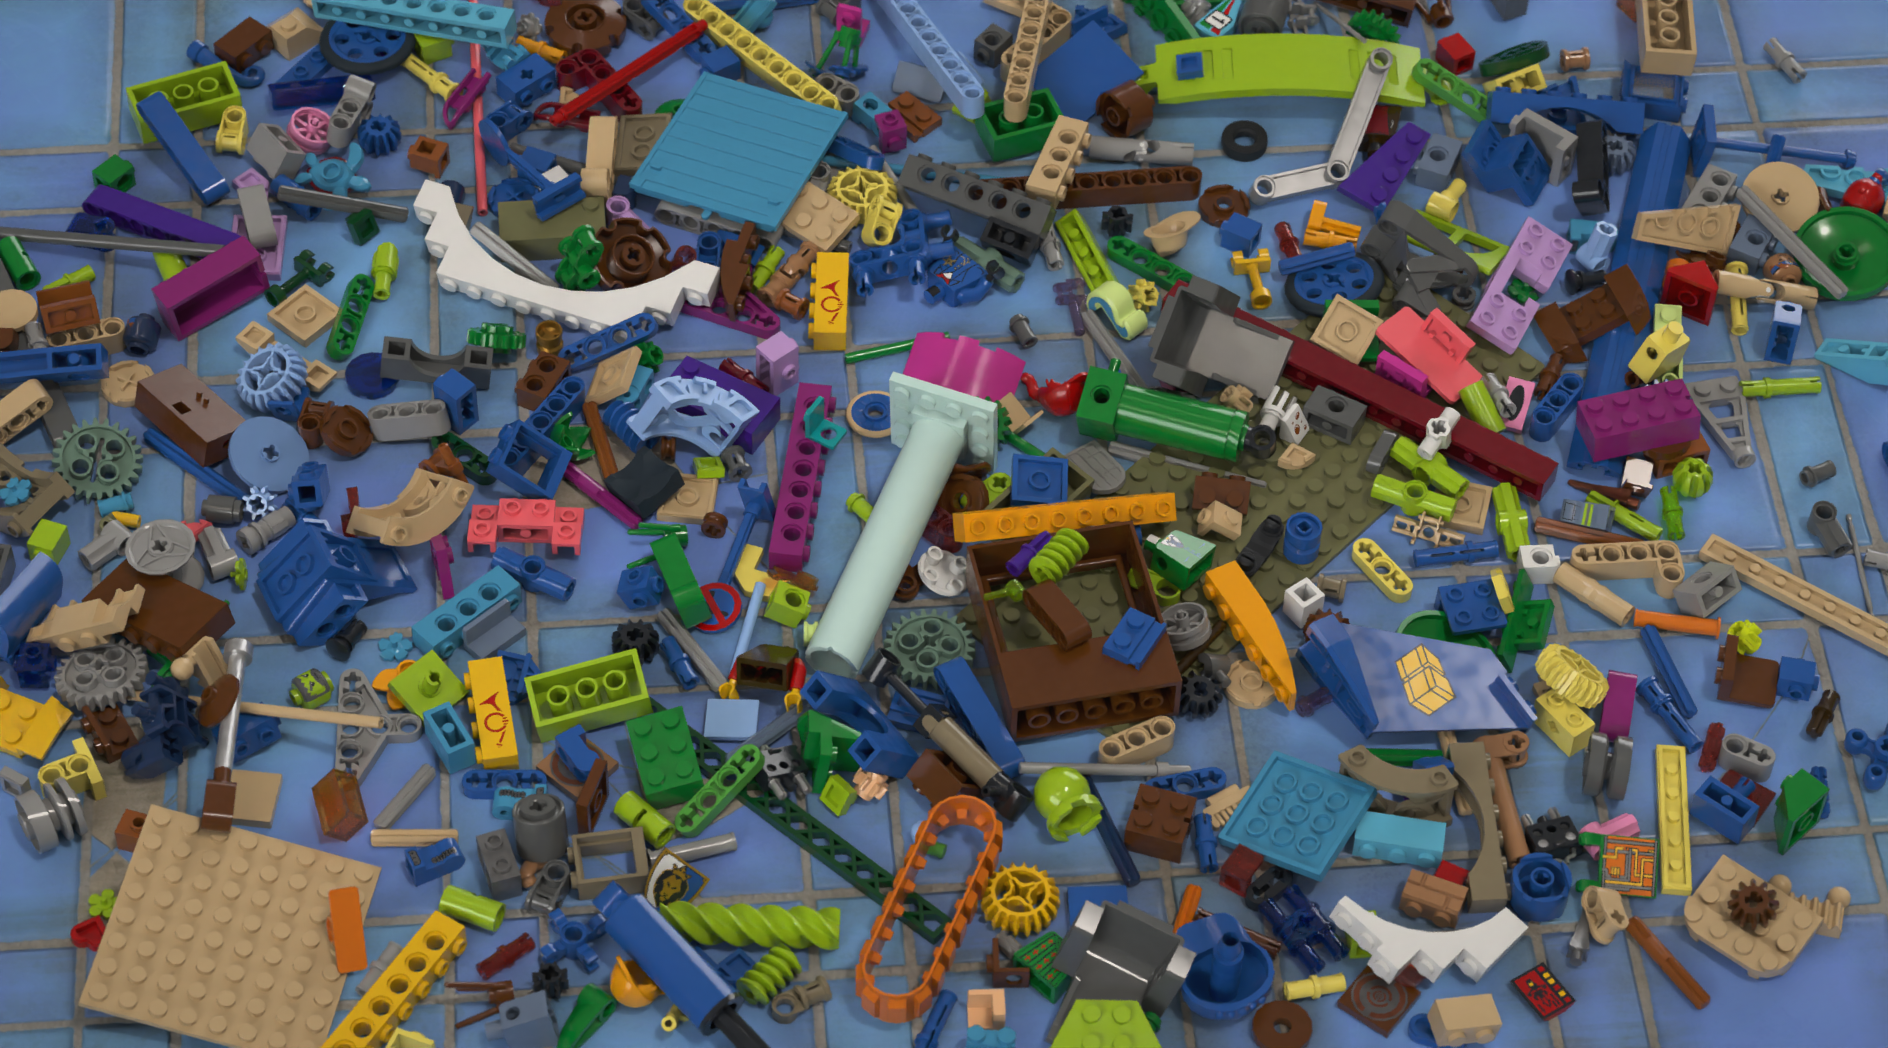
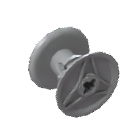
M157 519L140 526L133 531L127 540L125 548L128 563L138 572L148 575L166 574L198 590L204 584L205 573L203 567L192 556L196 540L192 530L184 523L172 519Z

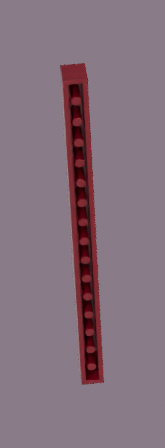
M1179 279L1162 299L1161 312L1168 295L1175 297L1178 287L1181 285L1188 287V283ZM1239 307L1236 308L1234 318H1239L1295 341L1282 373L1283 377L1312 391L1320 385L1352 400H1357L1367 406V418L1420 444L1426 437L1428 421L1431 418H1439L1445 409L1428 398L1419 396L1403 386L1390 382L1380 375L1374 374L1355 363H1351L1332 352H1328L1312 344L1310 341L1297 337L1287 330L1266 322L1264 319L1258 318ZM1461 415L1460 420L1451 431L1450 445L1447 449H1439L1437 451L1500 483L1510 482L1512 486H1516L1517 491L1539 502L1554 483L1559 465L1558 462L1551 458L1543 456L1527 448L1525 445L1512 441L1502 434L1481 426L1477 422Z

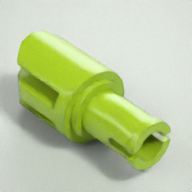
M384 242L379 245L372 258L371 276L375 280L373 296L379 300H386L390 297L391 282L397 278L398 249L390 242Z

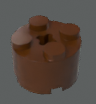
M1128 80L1104 92L1096 100L1097 116H1102L1104 122L1101 123V126L1110 137L1129 138L1149 128L1152 124L1155 101L1150 94H1146L1133 80Z

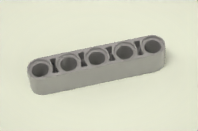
M664 200L660 201L654 213L656 219L662 224L698 235L705 231L717 233L718 230L740 235L744 225L721 218L719 213L713 212L708 220H703L701 214L705 209L692 205L684 207ZM781 224L777 231L773 233L756 228V234L760 236L759 244L765 246L762 253L767 254L772 245H775L776 248L784 232Z

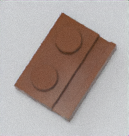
M905 91L888 103L890 109L899 110L907 126V137L914 143L918 141L919 137H925L942 125V117L908 91Z

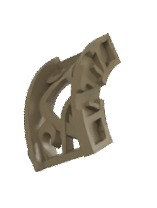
M0 442V489L7 488L6 484L10 481V479L7 481L2 480V477L5 475L9 478L17 477L19 481L29 479L32 484L29 491L33 498L29 497L24 503L0 508V532L16 538L29 537L33 533L31 527L59 500L69 499L75 491L57 471L46 472L37 468L33 472L24 468L25 462L15 456Z
M1362 744L1339 754L1338 760L1341 763L1339 774L1367 783L1377 788V791L1382 790L1409 798V800L1397 802L1385 799L1377 792V796L1367 811L1446 823V827L1452 825L1453 818L1450 815L1454 790L1458 789L1459 784L1445 765L1442 764L1426 769L1397 767L1377 758Z

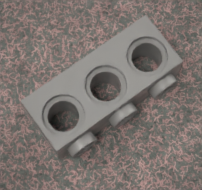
M1708 164L1682 208L1729 204L1727 202L1734 200L1739 188L1735 186L1737 174Z

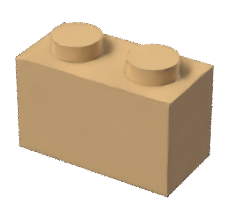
M1491 993L1435 999L1427 1015L1438 1047H1458L1463 1044L1476 1042L1486 1044L1495 1039L1502 1026Z

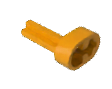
M1314 200L1307 225L1308 229L1326 233L1334 231L1337 235L1359 238L1361 226L1324 217L1327 202Z

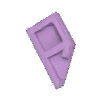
M250 168L232 180V186L236 190L263 184L268 200L269 181L255 169Z

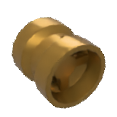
M553 320L539 323L535 330L538 354L542 350L558 356L561 349H563L561 325Z

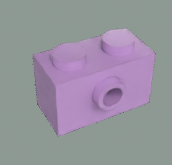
M782 331L756 346V378L769 386V393L775 396L799 382V346L793 338H789Z

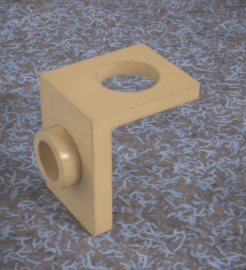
M1009 392L999 400L1002 404L1001 408L1006 407L1009 412L1007 417H1010L1012 420V424L1007 427L1015 434L1025 429L1044 413L1041 409L1031 417L1012 392Z

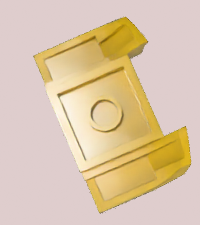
M0 676V751L20 759L26 754L43 761L62 729L74 716V713L64 707L53 696L45 704H41L7 690L10 685Z

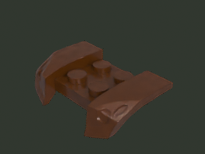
M1628 264L1604 275L1606 284L1571 301L1567 305L1559 308L1555 301L1536 311L1534 315L1535 321L1553 350L1563 355L1561 359L1566 358V363L1588 361L1581 346L1629 321L1637 336L1651 319L1647 299Z

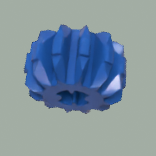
M381 113L378 117L370 115L368 120L362 119L357 130L359 145L362 149H365L368 155L376 153L377 156L381 153L389 155L390 150H397L398 144L401 143L402 139L400 125L398 121L392 119L391 115L383 117Z

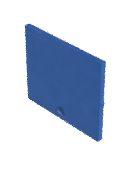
M1092 20L1038 65L1033 89L1036 91L1049 88L1063 116L1087 122L1097 114L1096 100L1099 95L1128 80L1137 81L1144 75V72L1121 49V46L1116 44Z

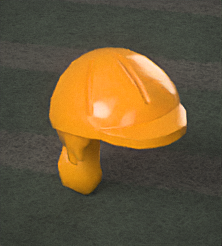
M620 955L616 956L617 962L614 964L610 975V988L618 1002L632 1008L645 1007L651 1004L659 995H665L633 959L623 961Z

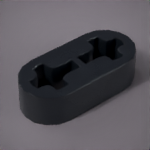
M1277 865L1269 868L1247 887L1245 897L1247 907L1255 912H1263L1269 909L1290 891L1293 881L1292 871ZM1274 878L1278 879L1279 881L1273 885ZM1265 892V894H1264V899H1262V898H1260V897L1257 898V899H1254V898H1253V897H1254V894H1255L1256 896H1261V895Z

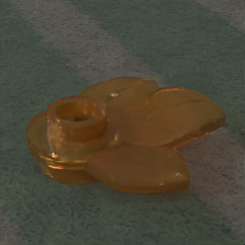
M774 565L773 568L778 574L771 573L769 570L766 572L775 581L789 582L809 592L811 590L817 591L819 588L817 586L819 579L804 571L798 570V573L795 574Z

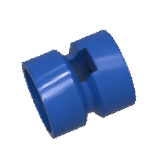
M1298 512L1287 520L1283 553L1292 563L1299 565L1309 564L1318 557L1323 528L1318 517L1311 513Z

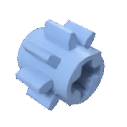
M256 486L251 487L252 495H244L242 497L243 500L247 501V507L243 511L252 513L253 520L257 519L259 514L262 517L269 514L268 510L274 511L278 509L274 505V498L277 497V494L271 495L268 492V486H264L261 491ZM261 497V503L265 506L259 508V502L255 500Z

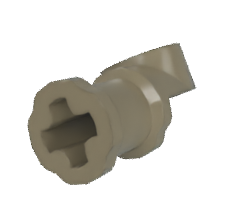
M819 975L813 982L803 986L795 985L792 989L778 994L772 1000V1018L780 1024H789L796 1020L799 1013L808 1010L810 1005L822 1000L830 1001L832 993L828 982L823 976ZM786 1003L793 1007V1011L783 1014L777 1010V1006Z

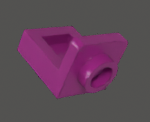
M899 110L876 114L874 120L879 128V149L881 153L886 154L907 148V126Z

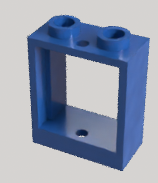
M520 419L510 424H505L498 434L500 440L497 447L489 454L488 461L490 463L486 472L528 499L553 500L573 453ZM514 439L548 459L537 485L504 465Z

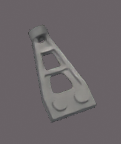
M1737 376L1685 383L1690 393V399H1693L1701 415V422L1734 461L1736 467L1747 468L1754 464L1756 456L1751 447L1746 397L1742 395V387L1739 386ZM1731 404L1734 416L1716 418L1709 408ZM1738 427L1741 436L1727 438L1722 429Z

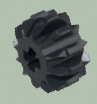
M629 619L627 625L619 624L617 631L613 632L612 652L615 654L636 648L642 667L644 660L652 662L654 655L658 654L659 634L654 630L651 623L644 625L642 619L637 623H633Z
M1193 670L1188 673V677L1181 676L1180 705H1183L1181 712L1182 714L1188 711L1192 712V719H1195L1198 713L1204 719L1209 716V712L1216 713L1219 708L1218 704L1223 700V695L1220 694L1222 684H1213L1216 679L1215 675L1207 678L1205 677L1206 673L1204 670L1200 672L1199 676Z

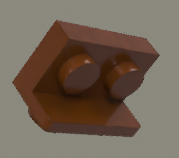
M117 704L114 709L109 705L105 707L104 711L99 709L95 712H91L88 705L82 707L84 718L80 719L82 728L86 735L92 734L94 738L92 743L96 753L99 756L103 754L108 764L121 759L124 750L138 744L139 741Z

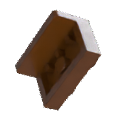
M1202 472L1201 476L1196 475L1192 510L1201 511L1216 500L1242 513L1243 516H1247L1251 482L1245 481L1246 477L1229 475V479L1218 478L1217 473Z

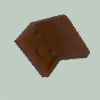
M1727 634L1725 645L1720 644L1717 653V661L1721 662V667L1716 668L1714 684H1718L1717 699L1763 708H1773L1776 699L1779 663L1775 660L1737 654L1739 636Z

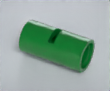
M8 236L0 240V258L17 289L28 291L35 288L41 281V275L20 240L15 236Z

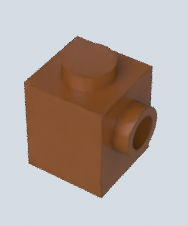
M129 809L125 810L114 832L118 849L134 852L147 814Z

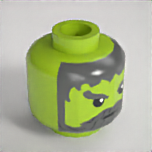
M312 668L292 679V690L289 691V696L296 707L301 705L305 709H315L331 700V692L334 691V686L325 671L320 672L318 669Z

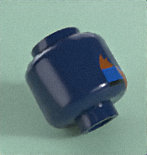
M141 313L139 316H133L127 321L123 343L131 353L142 356L147 355L157 348L161 326L150 314Z

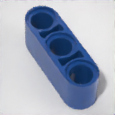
M1576 373L1563 374L1537 405L1532 413L1529 435L1532 439L1538 442L1549 441L1575 410L1577 401L1581 399L1584 385L1581 376Z

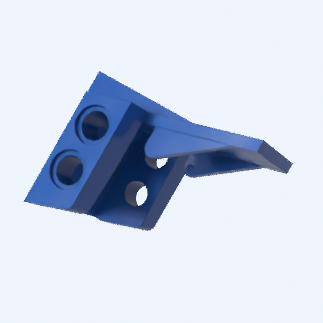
M302 518L258 564L261 571L257 573L258 579L256 580L276 622L282 624L287 634L294 636L298 646L325 645L326 641L334 637L370 599L397 593L413 594L417 590L395 546L382 544L380 540L345 537L334 533L327 520Z

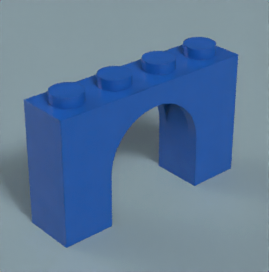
M817 670L800 690V693L815 711L837 716L862 733L848 749V752L863 771L903 779L918 760V754L857 680Z

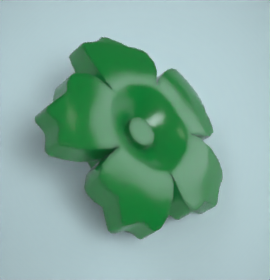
M1514 278L1511 285L1507 287V292L1510 296L1516 298V301L1524 304L1528 298L1537 301L1539 298L1537 293L1534 292L1535 289L1528 283L1523 284L1519 278Z

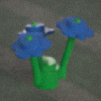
M843 25L840 31L835 30L833 38L818 64L815 65L805 61V64L810 67L808 72L813 77H818L822 73H828L821 68L838 40L840 41L838 46L845 48L843 61L840 66H829L828 70L835 72L834 75L842 79H849V77L862 75V71H868L867 65L858 64L859 46L862 39L860 37L861 31ZM853 50V61L848 64L850 52Z

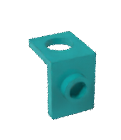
M818 396L804 414L805 437L834 450L847 434V429L824 419V398ZM829 429L835 431L837 435L835 438L828 440L824 439L821 433Z

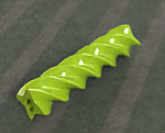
M685 901L672 902L667 906L660 902V913L689 943L695 940L704 945H717L725 941L730 945L743 947L755 942L760 946L772 948L776 947L777 943L780 942L796 949H805L813 945L825 950L839 949L840 909L836 907H825L815 911L806 906H795L785 910L780 906L770 904L755 909L744 903L733 904L725 908L715 902L703 903L697 907Z

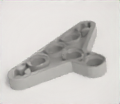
M354 668L344 671L340 676L338 712L383 717L384 725L388 729L383 733H375L372 730L373 728L357 726L359 730L356 733L347 734L343 730L350 725L337 724L335 777L338 788L345 792L359 789L388 744L416 742L423 733L422 722L417 715L410 713L388 714L365 674L361 670ZM353 680L356 681L355 692L350 691V684ZM349 702H357L360 705L358 709L353 711L344 708ZM406 724L417 726V729L413 732L407 733L402 731V727ZM347 749H355L358 752L356 756L346 758L342 755ZM347 768L352 769L351 780H345Z

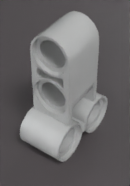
M353 74L349 76L344 88V94L329 119L326 137L329 145L336 148L346 147L358 130L362 119H369L373 108L372 99L377 85L375 82Z

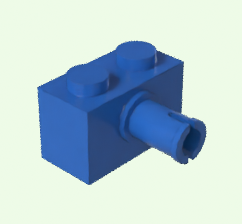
M1710 775L1694 793L1689 814L1736 844H1739L1755 825L1760 806L1747 798L1755 791L1756 786L1751 779L1744 785L1748 778L1741 777L1736 785L1730 788Z

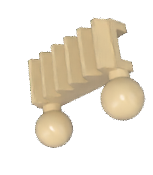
M204 636L182 658L174 660L170 670L172 676L180 681L187 680L192 675L199 679L197 683L205 689L211 686L218 678L227 674L228 664L224 662L223 655L215 640ZM196 708V709H195V716H196L197 720H198V710H199V708Z
M1778 874L1769 880V884L1824 918L1823 924L1815 934L1839 939L1842 931L1844 909L1848 907L1851 901V895L1846 888L1840 886L1832 888L1827 894V899L1821 903L1818 897H1814L1811 900H1807L1804 894L1799 898L1795 897L1794 892H1791L1792 883L1785 875Z

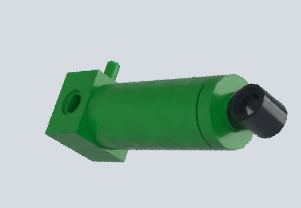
M1117 358L1110 360L1108 370L1094 366L1089 368L1076 412L1080 435L1110 442L1117 441L1118 435L1214 458L1226 459L1235 463L1238 462L1242 451H1249L1254 457L1264 460L1272 457L1276 451L1277 443L1274 430L1267 425H1257L1255 427L1248 425L1249 412L1129 384L1128 375L1119 372L1121 361ZM1261 438H1266L1270 441L1265 446L1256 444V441Z

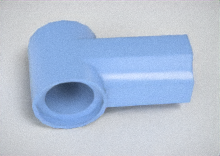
M1604 221L1597 222L1588 242L1578 249L1575 257L1589 272L1606 271L1609 267L1611 260L1608 254L1618 230L1613 224L1605 223Z

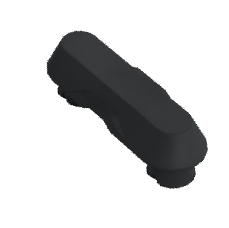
M1271 514L1267 516V519L1259 525L1248 544L1235 559L1247 578L1253 576L1261 565L1267 561L1284 533V525L1278 515Z

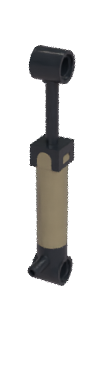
M881 647L878 648L861 671L864 677L872 684L884 688L889 683L920 714L913 727L925 739H932L981 789V794L984 797H989L994 802L993 806L999 814L1007 820L1017 822L1034 800L1033 794L1025 786L1014 781L954 721L957 717L944 704L929 703L927 706L897 676V670L901 666L900 660L890 651Z

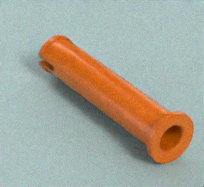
M1635 609L1633 627H1645V625L1649 624L1650 626L1654 625L1656 629L1715 636V639H1718L1721 617L1709 619Z

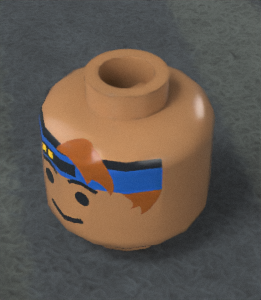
M1779 253L1771 256L1765 262L1763 276L1766 279L1799 284L1802 278V270L1792 256L1786 253Z

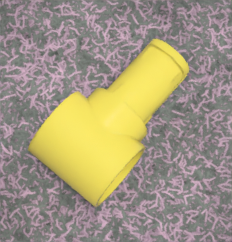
M1455 178L1446 190H1443L1441 193L1433 192L1428 200L1425 212L1451 223L1459 208L1458 199L1466 191V183L1462 179Z

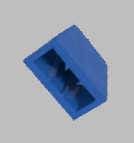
M1778 300L1775 302L1764 360L1791 365L1801 326L1803 306L1790 301ZM1779 335L1785 336L1787 342L1778 343Z

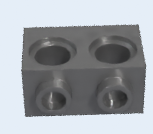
M505 828L477 835L478 858L493 900L503 901L523 895L521 874Z

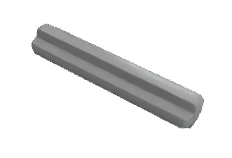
M427 763L423 764L374 819V827L376 829H390L435 778V768Z

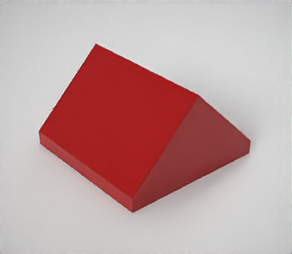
M1705 260L1669 267L1660 304L1681 305L1682 316L1709 326L1719 287Z

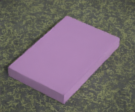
M234 215L232 232L240 236L244 235L248 240L243 216ZM272 215L278 245L256 250L261 255L268 281H281L288 219L287 215Z

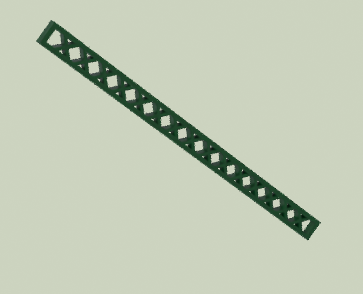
M649 696L654 713L668 710ZM688 725L692 742L700 746V749H695L700 771L708 779H711L725 764L727 753ZM704 759H718L721 765L709 766L704 763ZM740 766L737 768L741 772V774L744 772V770L741 769ZM725 777L723 785L729 787L732 786L736 781L730 782ZM754 777L734 797L882 907L887 895L880 893L879 888H893L895 879L884 868L787 797L779 800L773 791L763 792ZM760 790L764 793V797H750L747 791ZM781 806L786 810V813L773 814L769 811V807ZM803 822L807 825V829L795 830L791 827V823ZM825 838L829 841L827 846H817L813 843V839ZM835 855H848L851 857V862H838L835 859ZM857 871H870L874 878L861 879L857 876ZM915 891L908 893L904 904H914L918 907V911H904L902 917H897V919L933 945L946 934L944 932L946 924L953 921V919ZM936 920L941 925L933 932L924 925V921Z

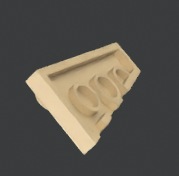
M1725 204L1638 212L1631 238L1706 253L1708 250H1713L1727 256L1733 240L1741 205Z

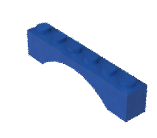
M1496 87L1495 91L1488 92L1486 120L1490 119L1493 124L1509 125L1513 117L1520 115L1526 108L1535 113L1546 109H1568L1588 115L1595 120L1603 119L1606 128L1611 133L1643 134L1645 103H1638V98L1622 97V101H1613V96L1597 95V99H1588L1585 93H1572L1571 97H1564L1560 91H1546V95L1536 94L1537 90L1521 89V93L1511 92L1510 87Z

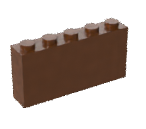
M127 558L81 600L83 603L100 598L109 605L117 589L120 588L126 592L133 590L135 584L142 586L145 589V593L138 614L129 615L124 631L113 634H120L133 644L139 643L147 647L152 653H159L167 657L171 662L177 658H182L204 636L211 637L216 642L235 624L233 615L226 602L166 574L148 575L138 572L128 563Z

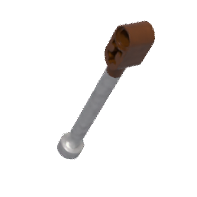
M231 639L224 646L223 660L228 664L227 674H232L238 678L240 688L233 708L220 722L213 780L207 779L200 830L231 832L237 783L231 782L245 667L251 664L254 650L253 645L245 639Z

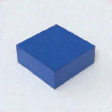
M1202 52L1176 55L1178 81L1204 77Z

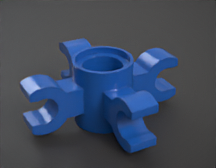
M559 908L550 912L548 915L552 921L549 922V925L560 935V939L554 943H548L540 949V952L544 955L541 957L544 964L553 963L554 961L558 962L564 956L570 960H580L588 973L598 969L599 964L596 960L599 957L588 946V942L594 938H600L607 933L604 930V925L606 924L604 917L601 914H597L584 925L578 921L568 922L566 916Z

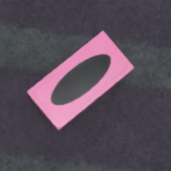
M1509 376L1506 388L1517 410L1513 415L1507 409L1511 416L1509 418L1501 416L1507 431L1518 434L1522 433L1536 383Z

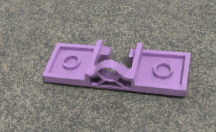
M1528 216L1505 257L1484 287L1482 298L1466 327L1512 355L1540 304L1528 298L1524 305L1521 306L1501 293L1512 274L1523 282L1528 283L1540 293L1545 294L1573 244Z

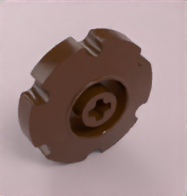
M560 0L559 6H551L545 16L546 36H549L550 45L562 51H567V56L586 48L595 49L604 56L611 53V46L620 45L626 36V16L622 15L621 6L614 0Z
M629 217L617 218L610 223L609 229L602 226L595 234L596 239L602 242L604 246L600 260L594 267L601 276L598 285L604 291L635 287L660 279L672 272L673 263L666 258L671 252L667 240L655 227L652 226L650 229L644 228L640 219Z

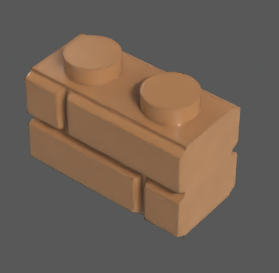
M1412 869L1401 895L1399 909L1403 910L1410 917H1423L1432 920L1439 927L1449 926L1456 929L1466 903L1469 888Z

